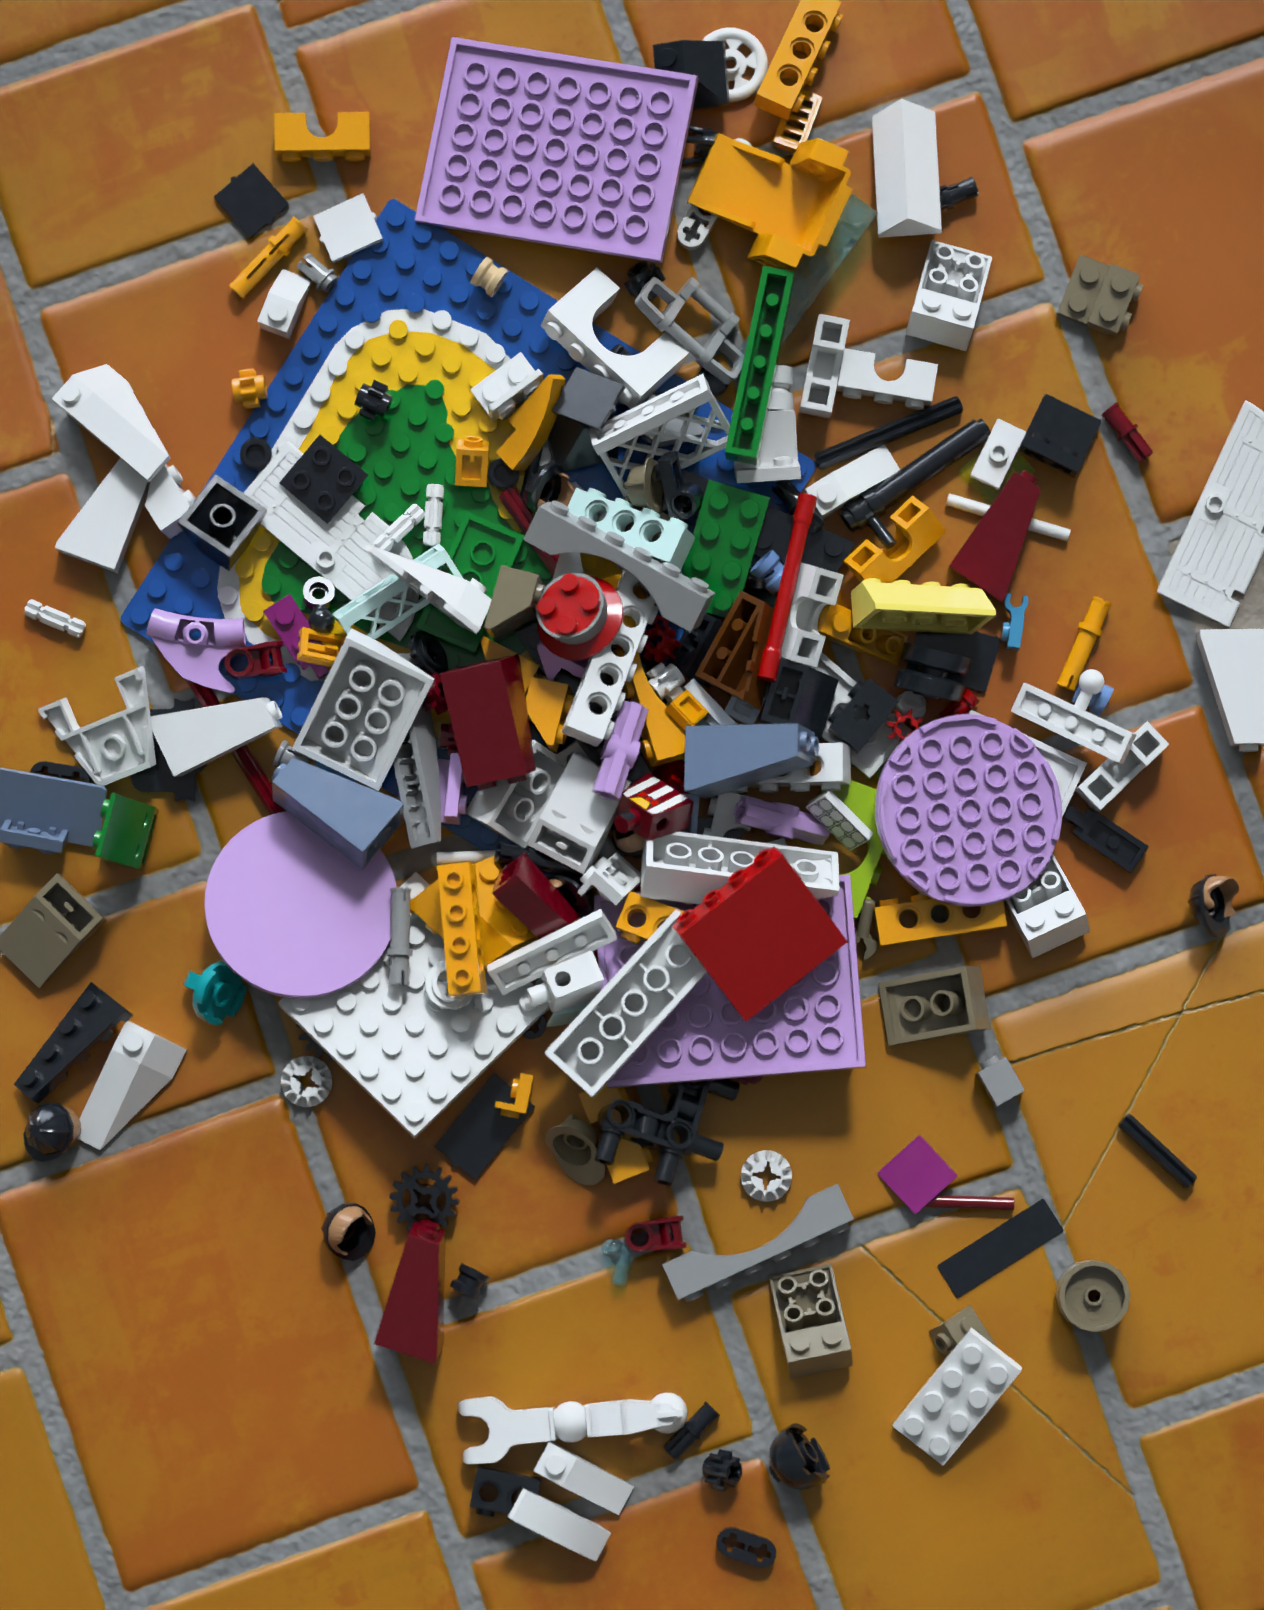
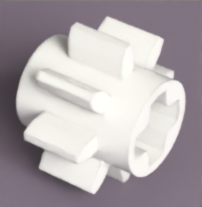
M661 662L646 673L650 678L648 680L650 686L661 701L665 698L670 703L684 692L680 686L685 683V679L675 665L669 664L665 667Z

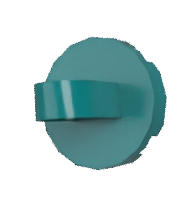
M224 961L211 964L202 975L189 971L183 984L194 990L193 1008L195 1014L202 1021L212 1025L223 1024L221 1020L227 1016H235L243 1004L247 991V986L242 984V978L234 973Z

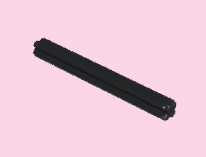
M958 396L939 402L819 451L814 456L815 462L821 470L960 414L963 411L962 403Z

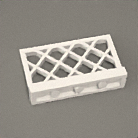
M701 374L608 420L601 432L591 428L589 434L593 448L598 456H601L621 493L626 497L628 493L627 489L623 488L624 481L622 479L626 469L632 470L634 467L641 465L629 462L633 450L648 453L647 460V458H653L654 455L663 456L666 452H679L683 441L698 444L693 453L688 455L678 453L682 470L725 449L730 424L711 392L706 378ZM707 402L710 403L712 410L708 418L693 415L697 407ZM674 418L684 420L680 432L665 429L667 422ZM690 422L705 425L701 437L686 434ZM711 427L723 429L727 436L717 441L707 439ZM646 432L656 434L651 446L636 443L638 436ZM662 436L677 439L672 451L657 448ZM617 446L627 448L623 460L609 457L607 451Z

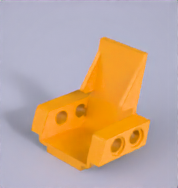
M717 133L715 142L711 146L686 203L757 234L747 258L767 267L783 270L796 268L802 254L811 257L818 248L827 247L853 189L846 185L851 171L843 166L849 151L820 138L800 142L790 164H787L783 158Z

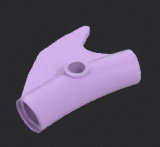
M155 608L150 617L146 635L152 638L165 659L182 678L207 688L233 693L235 687L220 674L219 664L232 649L246 646L244 619L200 618ZM195 632H201L199 640H192V635Z

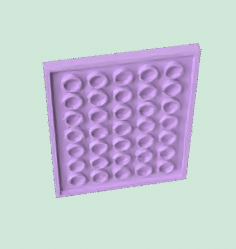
M452 37L415 221L431 226L662 263L699 80L698 76Z
M839 875L838 896L817 899L848 941L845 945L747 1022L736 1012L730 1001L707 972L657 1030L607 1083V1087L619 1088L866 1068L850 875ZM601 895L594 896L595 912L600 909L603 911L617 936V940L598 948L599 968L604 978L602 989L645 943L640 940L639 944L626 941L621 938L622 933L616 929L627 896L617 905L605 900ZM663 899L655 900L682 911L693 910L700 905ZM641 912L632 914L629 924L635 928L643 926L646 922V915Z

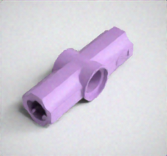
M633 701L623 702L620 710L617 712L612 733L609 739L604 742L600 755L602 762L592 791L599 797L616 801L621 797L629 769H632L639 753L641 742L638 741L649 710L639 703Z
M741 796L739 802L735 805L733 814L735 816V823L764 830L765 834L790 840L794 838L815 845H823L830 834V831L813 814L799 811L800 808L779 802L769 803L747 796Z

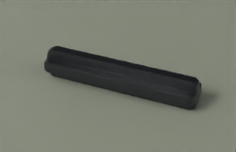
M1127 1114L1119 1122V1128L1183 1188H1189L1196 1181V1174L1135 1117Z

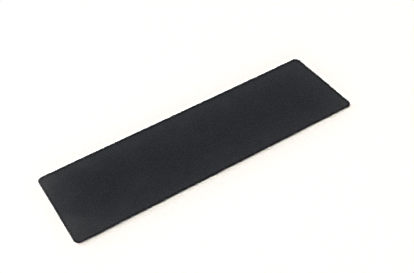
M1041 1199L938 1264V1269L955 1296L960 1297L1063 1232V1228L1046 1201Z

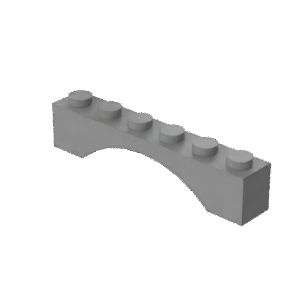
M548 501L538 507L523 539L524 541L550 555L566 552L587 553L613 561L631 572L647 588L656 601L662 617L689 632L700 626L715 595V592L708 589L709 585L698 578L690 579L680 573L681 570L677 566L668 562L662 564L653 559V554L641 547H631L624 543L625 539L619 534L602 531L596 527V522L584 516L577 517L568 512L569 508L560 502Z
M835 1184L807 1197L801 1211L792 1223L775 1239L759 1248L725 1256L689 1251L662 1263V1266L677 1299L685 1298L687 1303L703 1296L702 1289L714 1284L715 1289H718L733 1282L731 1276L740 1271H743L745 1276L760 1270L762 1268L760 1262L772 1257L773 1261L777 1262L792 1255L789 1249L799 1244L805 1249L820 1242L819 1235L831 1231L832 1235H836L849 1229L848 1222L854 1220L839 1185Z

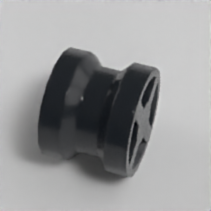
M461 1263L458 1268L460 1273L457 1279L452 1280L450 1287L478 1300L481 1295L480 1288L482 1284L487 1283L489 1276Z

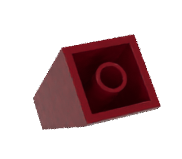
M519 654L460 666L440 673L466 787L477 785L478 790L496 787V781L507 779L508 784L527 780L526 774L535 771L536 767Z
M421 1220V1223L414 1222L408 1234L374 1344L436 1364L444 1343L446 1231L439 1229L440 1225L435 1222Z

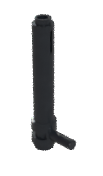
M981 418L977 421L973 419L873 489L869 488L859 495L860 498L857 500H850L844 504V509L839 511L841 519L852 533L857 529L861 531L869 526L886 549L892 548L897 541L879 518L886 514V510L987 441V436L991 433L989 427Z

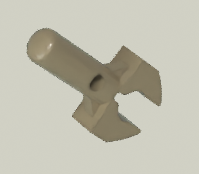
M872 899L864 900L858 928L855 931L856 943L863 938V942L866 945L864 960L876 952L878 939L872 938L870 934L876 904Z

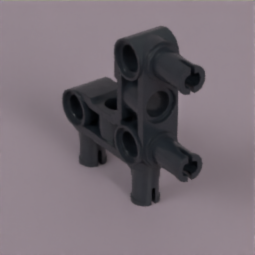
M729 1079L697 1081L696 1084L692 1082L670 1083L668 1089L670 1097L664 1115L643 1109V1105L619 1099L605 1105L598 1113V1129L601 1137L594 1161L604 1165H613L620 1139L648 1147L661 1154L653 1181L666 1186L673 1185L679 1159H683L685 1155L694 1153L718 1161L722 1155L724 1144L698 1135L697 1131L706 1096L709 1092L733 1101L738 1095L740 1083ZM612 1109L617 1110L621 1114L620 1124L612 1119ZM671 1130L677 1131L680 1135L679 1144L672 1141L670 1136Z

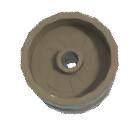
M1089 1259L1076 1262L1064 1270L1057 1281L1055 1298L1057 1308L1066 1321L1077 1328L1098 1332L1110 1329L1122 1320L1129 1307L1130 1291L1128 1282L1118 1269L1109 1263ZM1097 1290L1099 1292V1296L1095 1297L1096 1302H1091L1088 1299L1089 1291Z

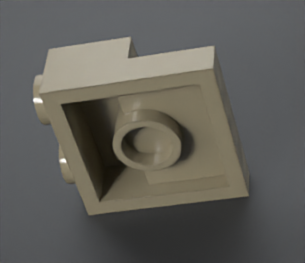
M1080 254L1056 315L1116 337L1119 329L1122 331L1126 330L1132 315L1126 312L1130 301L1137 302L1143 284L1138 283L1140 274L1114 264L1109 266Z

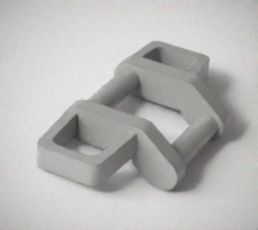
M653 277L644 285L635 299V305L661 332L666 331L696 357L695 361L701 367L705 368L723 383H731L740 373L745 355L725 337L740 318L733 312H727L698 286L700 283L694 277H691L676 294L658 278ZM650 291H653L668 304L663 313L648 300ZM690 296L721 322L704 346L700 345L673 321ZM718 349L733 362L734 366L731 371L712 358Z

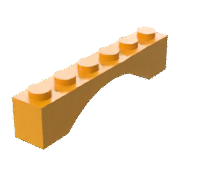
M621 574L602 579L611 584L616 590ZM633 588V593L637 598H647L642 588ZM623 616L625 626L629 628L636 627L632 617ZM614 644L616 650H613V654L619 657L625 656L624 649L620 645ZM636 652L632 663L637 664L631 681H625L623 692L626 693L625 697L627 699L630 698L631 701L649 709L641 732L643 739L640 745L644 759H649L651 767L685 759V730L665 710L667 706L658 698L650 686L641 665L640 655Z

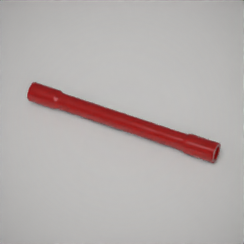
M799 493L793 517L792 533L766 647L763 650L757 674L758 679L767 682H776L782 656V644L807 534L812 524L817 502L816 496L807 493Z

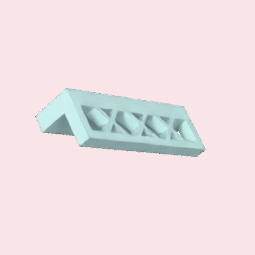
M439 544L412 560L434 569L446 563L452 575L464 579L446 550ZM393 573L332 614L347 635L351 629L350 626L360 619L372 621L370 633L366 636L375 640L430 602L424 597L417 602L405 600L408 587L410 586ZM401 593L400 599L394 598L396 595ZM387 601L399 603L396 616L391 619L379 618L381 605ZM404 604L410 605L408 608L403 610ZM372 611H374V615H373V616H369V615H368L369 613H371ZM377 622L383 623L382 625L377 627Z

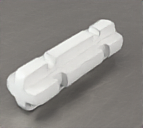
M428 484L426 488V498H428V501L425 503L424 528H426V531L423 532V544L429 547H434L437 544L440 545L441 540L439 529H441L443 503L441 499L444 496V487L440 484Z
M412 504L404 513L405 515L402 514L383 533L384 535L381 534L372 546L389 552L393 545H396L413 529L414 525H417L425 517V512L417 504Z
M29 600L24 610V614L34 620L38 618L41 623L63 632L67 630L68 634L77 638L81 637L85 630L86 623L75 617L71 619L68 614L49 606L43 607L42 603L34 600Z

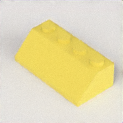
M869 578L862 580L851 591L853 628L973 634L996 616V609L982 588H970L969 584L964 583L947 587L941 586L939 582L912 585L908 580L881 583L880 579Z

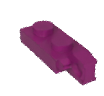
M290 594L263 611L298 666L300 665L303 670L311 666L319 680L329 674L326 666L297 660V654L299 653L298 642L300 641L299 630L302 627L310 628ZM308 639V642L323 645L321 641Z

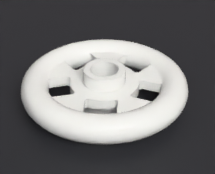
M723 28L707 35L702 41H726L729 49H726V60L732 59L737 64L733 69L727 68L728 81H735L734 89L729 90L730 102L741 101L755 94L768 70L767 55L759 40L749 32L738 28ZM742 44L746 45L752 52L747 58L737 50ZM746 66L755 70L750 81L741 78Z

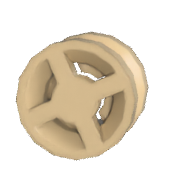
M486 257L475 271L470 284L475 287L481 286L485 289L487 295L493 297L504 282L509 271L504 267L498 268L493 264L492 259Z

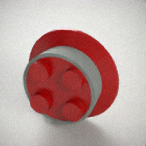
M568 573L557 577L544 588L541 599L537 603L536 614L539 637L551 653L563 659L581 660L600 653L615 639L622 625L623 604L618 592L607 581L594 576Z

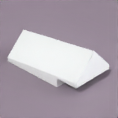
M900 99L872 116L878 238L942 233L935 111Z

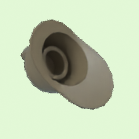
M647 458L644 465L634 467L629 472L627 482L623 483V488L627 489L632 505L642 509L648 508L658 513L663 511L662 495L664 491L662 482L659 483L656 478L655 467L658 462L653 458Z
M571 1114L560 1126L548 1129L545 1134V1142L566 1175L583 1185H595L601 1182L605 1176L606 1167L604 1164L594 1161L598 1144V1134L595 1128L589 1123L580 1120L575 1114Z

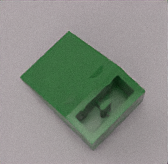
M111 793L110 800L105 799L101 809L100 817L104 818L102 831L96 830L92 849L96 850L95 856L108 863L143 871L159 810L142 802Z

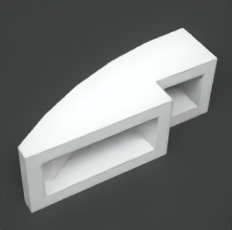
M524 1488L508 1518L594 1561H597L611 1532L597 1523Z

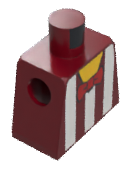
M647 773L622 792L614 824L621 833L632 830L645 840L652 841L689 828L694 801L651 773Z

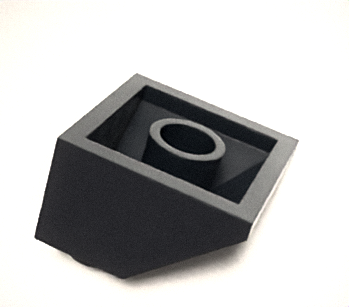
M679 40L653 45L655 69L698 76L699 80L693 110L730 105L725 42Z
M612 413L610 414L608 420L613 418ZM557 415L548 436L554 463L562 466L565 472L604 463L601 456H598L593 448L589 434L591 428ZM617 447L607 451L609 457L619 458Z
M215 474L179 519L178 525L204 555L230 571L248 548L267 513V509Z

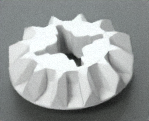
M446 960L438 962L428 972L425 982L426 992L431 1002L438 1005L442 1010L453 1009L456 1011L468 1005L473 999L474 995L463 997L446 996V986L442 984L443 981L447 982Z
M301 1056L291 1060L284 1068L281 1077V1087L285 1097L293 1104L301 1107H312L320 1104L329 1095L332 1087V1075L327 1065L320 1059L312 1056ZM313 1068L311 1080L319 1085V1088L307 1087L301 1095L299 1094L301 1083L294 1078V1074L305 1076Z
M770 1150L759 1151L752 1154L745 1161L741 1170V1182L745 1191L754 1199L764 1202L774 1201L788 1191L792 1182L791 1167L781 1154ZM767 1162H770L771 1173L781 1176V1178L770 1180L767 1189L764 1190L763 1180L757 1178V1176H752V1174L763 1172Z

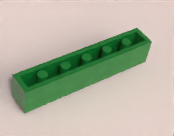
M767 266L762 268L725 448L727 460L753 465L758 464L795 283L794 271Z

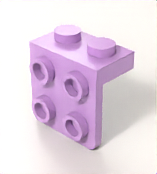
M451 753L450 760L438 759L441 823L460 825L461 814L466 815L468 797L463 795L465 779L459 754Z

